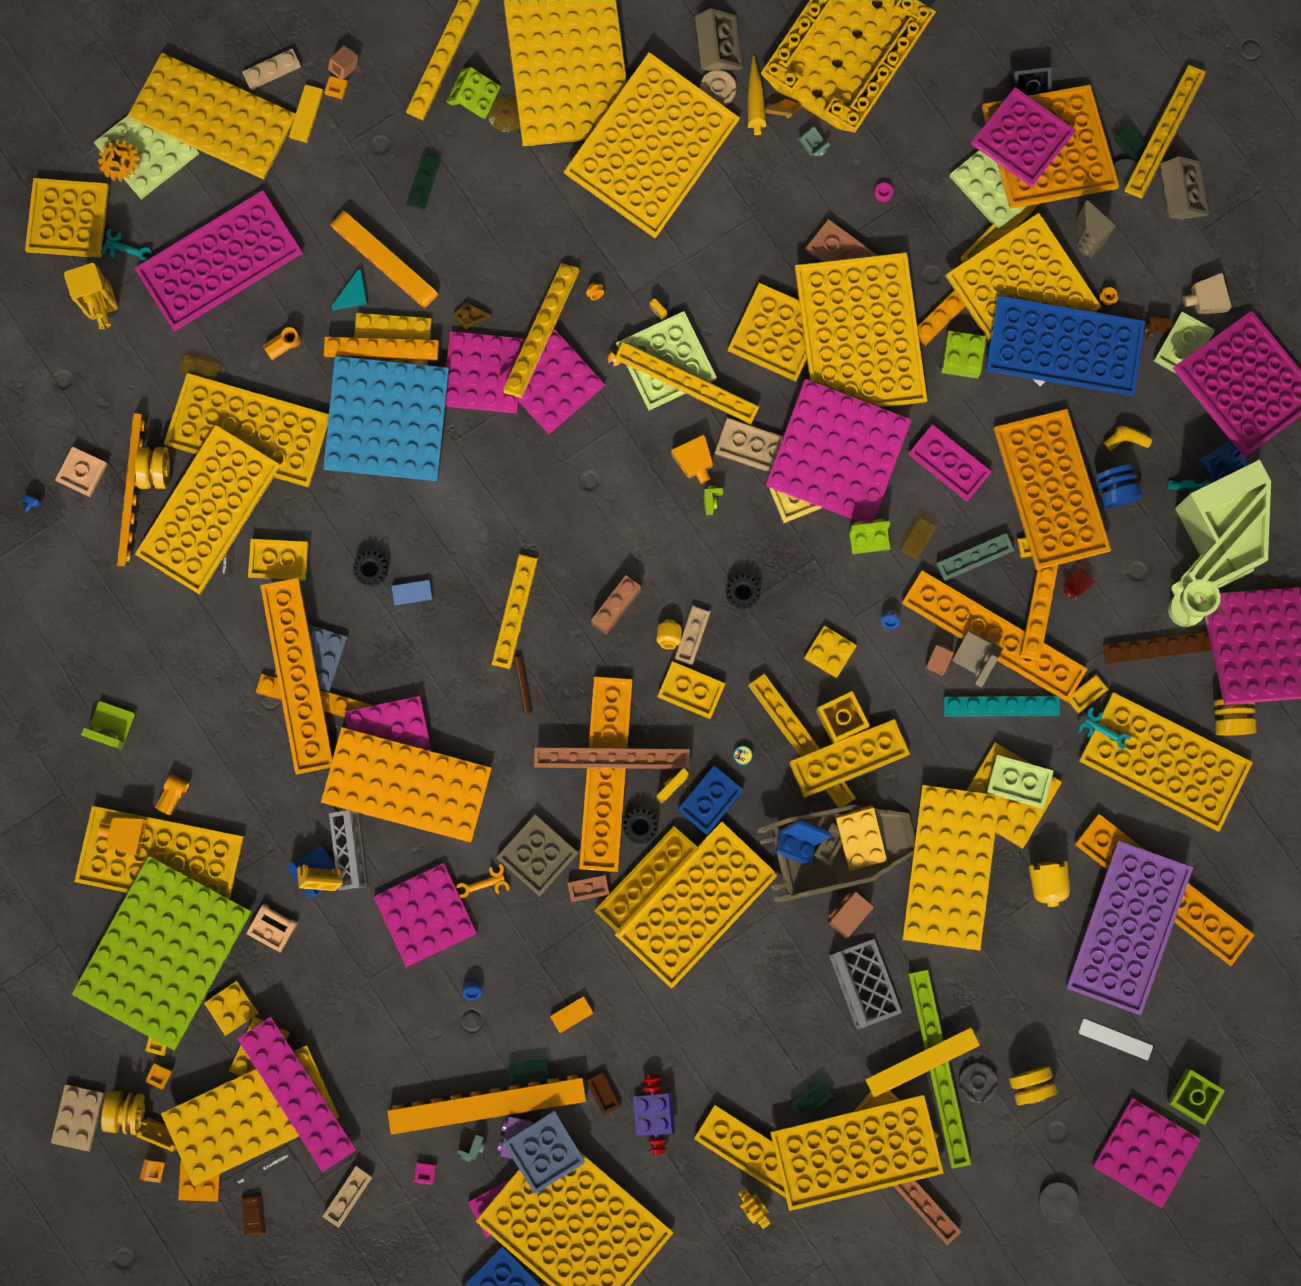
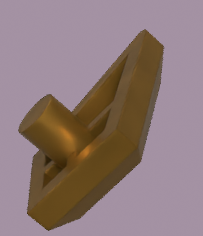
M785 99L766 107L765 113L782 115L789 119L801 109V105Z
M466 302L453 314V317L465 329H468L490 319L491 315Z

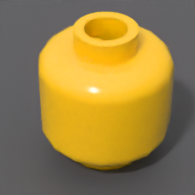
M667 619L658 625L656 641L662 648L674 649L681 643L682 628L676 621Z

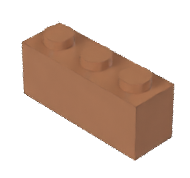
M625 575L591 619V624L607 635L639 594L641 586Z

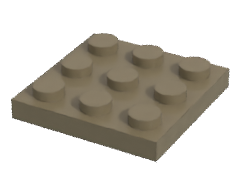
M534 815L496 858L540 897L579 853L538 816Z

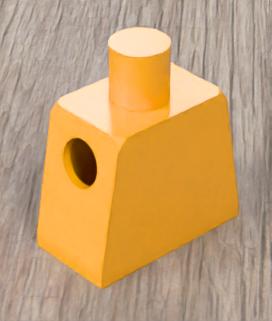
M704 435L671 450L672 457L688 478L697 476L700 484L706 483L711 479L707 470L713 467V463Z
M112 818L110 826L100 824L98 835L108 837L106 845L139 857L147 820Z

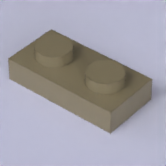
M833 823L829 824L825 830L831 833V837L817 844L813 854V858L826 867L830 866L842 845L838 827Z

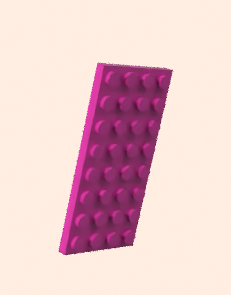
M262 190L135 267V270L175 332L303 253Z

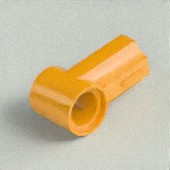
M288 327L279 336L263 345V348L271 360H274L289 349L298 347L301 343V337L294 328ZM290 334H295V339L288 342L287 337Z
M171 774L164 785V791L155 808L171 816L179 799L186 793L189 782Z

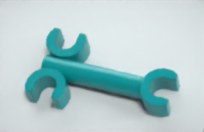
M108 229V239L105 245L101 247L102 255L105 254L106 250H111L109 254L111 258L115 257V249L138 256L142 262L148 260L143 257L145 253L152 254V251L147 247L138 249L120 243L119 241L122 239L121 232H118L116 237H111L112 229Z
M1090 708L1087 712V718L1084 724L1079 726L1078 732H1081L1086 727L1089 730L1087 737H1090L1093 734V729L1115 740L1119 748L1125 749L1126 746L1121 743V739L1130 740L1131 737L1128 734L1119 735L1096 722L1102 718L1103 713L1100 712L1097 717H1093L1092 711L1094 708Z

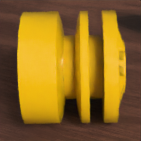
M1223 699L1214 701V707L1223 708L1214 711V714L1224 718L1215 721L1216 735L1231 736L1257 733L1256 719L1247 718V715L1256 713L1253 708H1246L1255 705V702L1224 705Z
M109 1090L102 1109L101 1126L103 1132L117 1133L122 1125L124 1134H128L130 1131L132 1135H137L145 1115L144 1094L137 1093L135 1096L133 1092H130L126 1100H124L123 1091Z

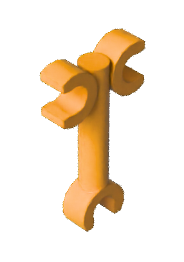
M499 864V873H494L492 867L489 868L490 874L494 877L469 885L464 883L458 884L457 888L464 887L466 889L464 894L459 895L460 898L467 897L472 891L495 885V892L497 894L500 893V885H505L506 890L509 891L510 887L505 882L502 864Z

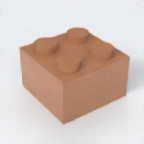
M857 892L847 894L841 901L843 906L840 909L835 908L828 916L831 919L828 923L845 938L852 934L874 908Z

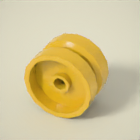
M139 447L137 449L135 472L139 489H150L152 485L156 489L168 488L170 457L167 447H156L153 452L149 447Z
M1050 1066L1037 1068L1008 1078L1011 1088H1025L1014 1095L1017 1105L1036 1103L1059 1093L1056 1083H1042L1053 1077Z

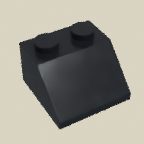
M1041 58L1010 62L1012 90L1016 87L1027 96L1052 92V67L1048 59Z

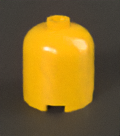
M1056 861L1037 863L1038 867L1030 864L1029 872L1034 898L1041 903H1047V907L1059 906V902L1067 899L1070 894L1068 861H1062L1060 865L1056 864Z

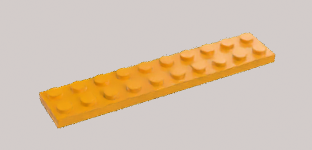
M924 571L920 572L902 602L906 607L964 640L970 630L1002 647L1003 650L997 660L998 662L1066 702L1069 701L1087 671V668L1043 643L1040 661L1020 657L1025 631Z
M299 578L260 585L295 774L330 768L333 756Z
M594 677L589 748L627 749L632 679ZM587 768L579 869L618 872L626 769Z
M1100 814L1094 818L1074 844L1106 870L1109 867L1117 841L1145 850ZM1189 883L1187 884L1174 923L1229 966H1232L1255 935Z

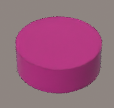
M881 182L877 184L874 196L878 201L887 202L892 198L893 188L889 183Z

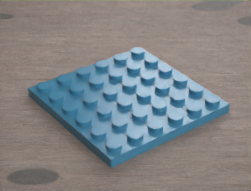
M335 356L323 470L438 481L449 368Z

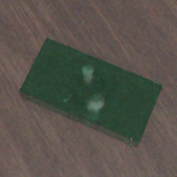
M1125 125L1113 137L1114 141L1129 158L1138 163L1147 146L1129 125Z
M547 1059L508 1065L510 1085L550 1079Z

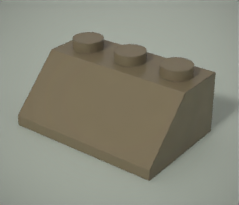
M712 8L696 15L701 69L707 71L742 69L736 15Z
M1178 156L1160 163L1169 217L1181 220L1209 215L1200 161Z
M1088 200L1076 219V237L1079 251L1084 256L1091 258L1107 242L1115 225Z

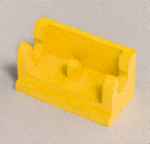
M303 864V866L297 868L299 888L335 891L343 884L339 867L328 870L308 868V865Z
M149 1117L142 1122L143 1127L138 1131L136 1137L172 1152L177 1150L166 1124Z

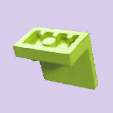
M472 67L461 69L446 102L450 105L461 104L484 119L489 113L500 86Z
M876 519L873 520L874 523L866 524V521L855 522V525H852L849 531L852 554L890 550L888 535L890 521Z
M99 701L89 728H83L81 735L122 750L135 714Z

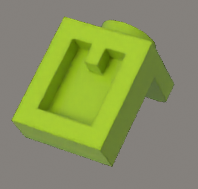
M717 485L708 486V489H704L705 515H713L714 509H717V500L713 496L723 495V488H719Z

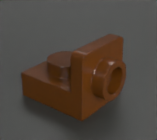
M1150 317L1147 323H1145L1144 328L1146 340L1152 338L1153 330L1157 333L1169 331L1173 326V319Z

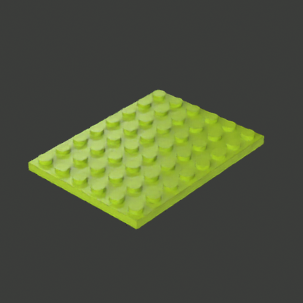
M148 856L71 995L175 1051L252 911L157 859Z

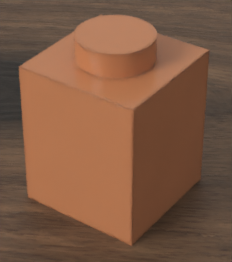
M342 46L330 58L328 70L341 80H344L357 67L358 55L353 50Z
M936 645L925 668L943 676L954 652H951V648L946 645Z

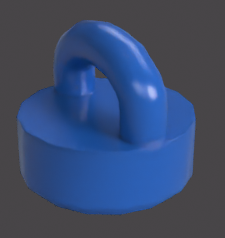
M24 493L22 500L27 502L24 512H28L32 506L39 508L41 501L30 494Z
M893 610L884 611L881 616L882 626L887 629L897 628L900 624V614Z
M471 980L463 983L462 995L464 998L476 1000L481 996L482 987L478 981Z

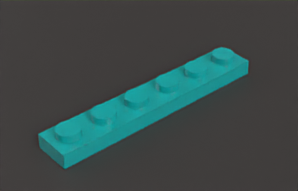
M1058 696L943 697V717L1060 715Z

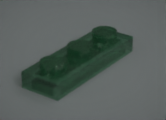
M423 152L406 203L407 206L425 211L442 160L441 156Z

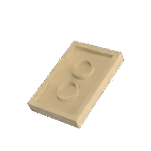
M65 1084L51 1143L88 1152L91 1151L105 1093Z

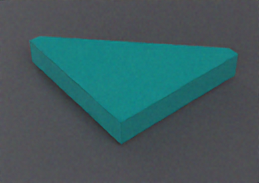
M361 269L357 270L332 305L333 311L367 304Z
M1169 480L1167 488L1193 493L1209 485L1210 481L1206 480L1202 484H1195V480H1182L1181 482Z

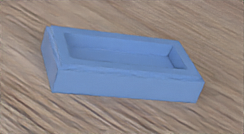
M430 580L392 586L395 606L433 600Z

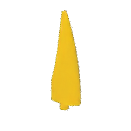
M752 56L748 85V128H754V135H761V127H766L764 94L755 56Z

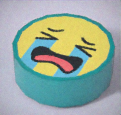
M740 746L734 751L733 756L737 764L747 765L751 762L753 754L747 746Z

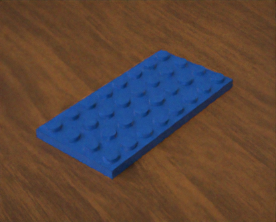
M997 296L985 371L1134 396L1145 321Z

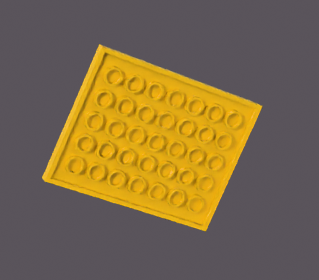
M503 0L522 146L587 140L627 84L616 0Z
M649 52L567 166L564 174L656 239L740 118Z
M907 253L795 265L810 381L880 408L927 402Z
M582 1153L581 1155L586 1163L536 1194L533 1193L523 1174L518 1170L476 1220L482 1228L550 1286H630L674 1233Z

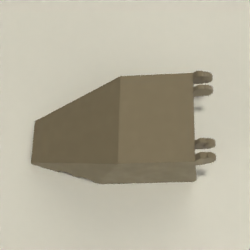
M851 805L781 820L758 829V833L772 830L773 834L772 838H764L760 842L761 844L775 842L776 846L778 831L798 820L807 821L810 825L822 827L826 830L831 823L837 826L835 816L864 807H861V805ZM874 808L887 859L885 862L849 871L842 845L830 866L827 867L815 858H813L812 864L807 866L777 854L784 883L771 886V889L780 890L785 887L787 895L776 896L774 901L794 900L876 880L879 876L913 855L915 835L910 814Z

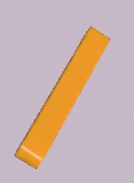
M342 211L330 224L337 233L423 308H426L438 296V293L348 213Z

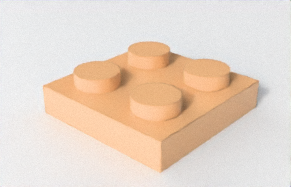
M72 447L55 481L91 497L108 464Z

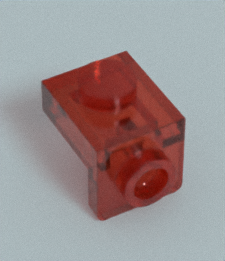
M1080 569L1062 587L1064 588V593L1070 599L1076 600L1095 582L1083 569Z

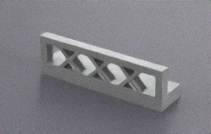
M351 810L329 813L335 868L339 867L341 869L342 881L345 874L348 873L351 876L352 882L351 885L345 886L343 883L338 888V891L368 887L359 813ZM338 816L344 817V824L341 828L336 825V817ZM341 835L346 837L347 843L344 847L340 846L338 842ZM343 854H346L349 858L346 867L341 864Z

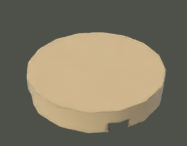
M714 70L704 75L699 89L723 106H726L735 97L736 83L729 73L722 70Z

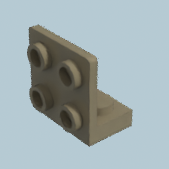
M969 630L952 661L975 673V676L978 677L975 684L982 688L1003 648Z

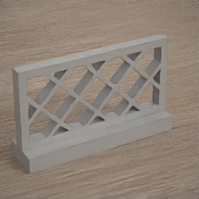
M875 939L829 955L856 1029L864 1028L902 1013ZM865 946H872L874 953L871 959L862 955ZM851 952L857 955L854 965L847 963L844 954ZM860 957L870 961L866 971L856 967ZM872 963L878 965L881 970L878 977L868 973ZM854 970L864 974L860 984L852 978ZM867 976L876 979L873 989L863 985ZM879 981L887 986L885 996L876 992ZM861 988L871 992L867 1002L860 999L859 993ZM874 994L883 998L880 1008L870 1004ZM886 1000L893 1003L894 1012L888 1013L882 1010ZM868 1007L878 1011L875 1019L868 1021L866 1015Z

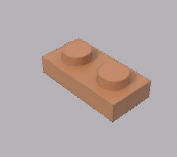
M606 875L568 883L571 902L609 895Z

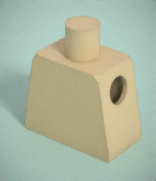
M1223 273L1194 284L1191 288L1192 294L1183 296L1184 306L1195 305L1197 314L1226 313L1231 308Z

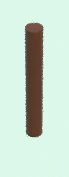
M515 657L514 661L524 714H530L532 711L522 657Z

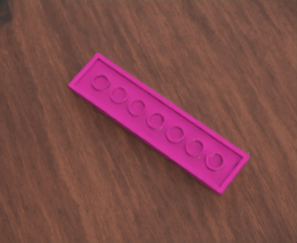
M269 1017L237 1038L322 1172L356 1150L272 1017Z

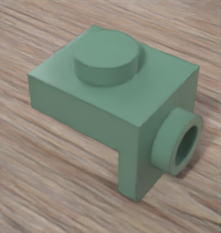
M811 126L798 137L810 156L820 157L827 152L826 148L830 146L829 142L823 140L814 126Z
M476 1134L470 1152L458 1149L457 1154L461 1155L460 1159L471 1162L472 1159L476 1160L478 1153H483L486 1142L483 1140L485 1136Z

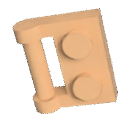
M264 903L246 934L281 953L292 932L295 930L298 921L286 918L270 909L269 905ZM264 915L287 927L286 931L283 932L262 920Z

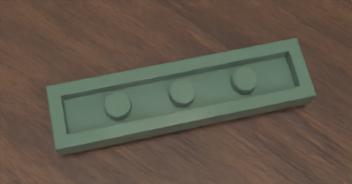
M1006 533L938 562L936 565L943 581H947L1014 552V548Z

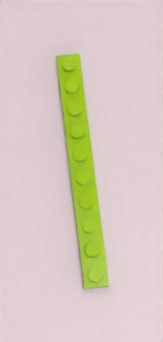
M928 970L908 974L925 1050L944 1041ZM946 1062L929 1071L951 1169L971 1165L950 1067L949 1063Z

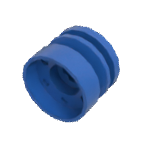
M1134 465L1115 466L1095 476L1096 482H1102L1098 485V489H1108L1107 492L1101 495L1104 508L1117 507L1143 497L1140 484H1130L1132 480L1137 478V474H1129L1135 470Z

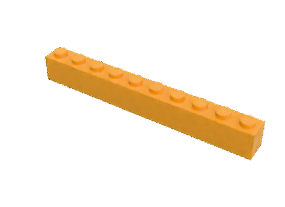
M577 1074L566 1076L567 1080L559 1081V1078L547 1079V1084L541 1085L539 1081L529 1082L528 1087L520 1088V1084L508 1086L509 1090L501 1091V1088L489 1089L487 1094H481V1091L470 1092V1097L462 1098V1094L450 1096L451 1100L443 1101L442 1097L434 1098L428 1104H423V1101L411 1102L412 1106L404 1107L403 1104L393 1105L392 1110L387 1111L390 1132L392 1135L586 1102L583 1077L579 1078Z

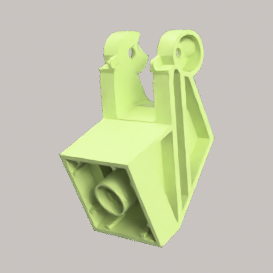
M1260 460L1191 493L1175 508L1200 555L1179 581L1171 587L1174 596L1168 604V613L1172 621L1179 626H1194L1204 616L1210 615L1220 604L1219 588L1254 571L1255 567L1268 561L1271 480Z

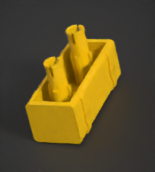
M90 263L65 271L64 277L72 300L76 302L88 318L97 319L99 329H105L104 324L107 328L110 327L111 323L107 313L117 310L118 305L109 280L101 273L99 267L94 263Z

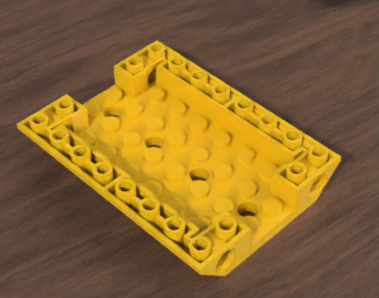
M810 0L761 74L776 91L799 103L802 107L837 129L855 133L936 11L918 0H878L882 3L880 8L873 7L872 2L876 0ZM859 30L862 32V36L856 38L852 35V32ZM840 60L843 65L837 68L833 66L832 62ZM818 89L822 92V96L814 97L812 92Z

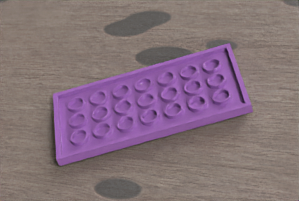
M1117 841L1066 988L1142 1015L1193 867Z

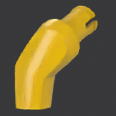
M1121 425L1103 443L1111 452L1123 441L1133 442L1148 448L1152 443V437L1138 429Z

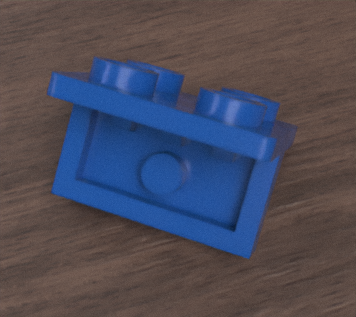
M1231 440L1199 459L1200 464L1211 473L1213 482L1247 466L1246 458Z

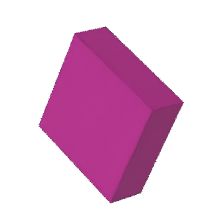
M417 1162L414 1182L433 1185L437 1165Z

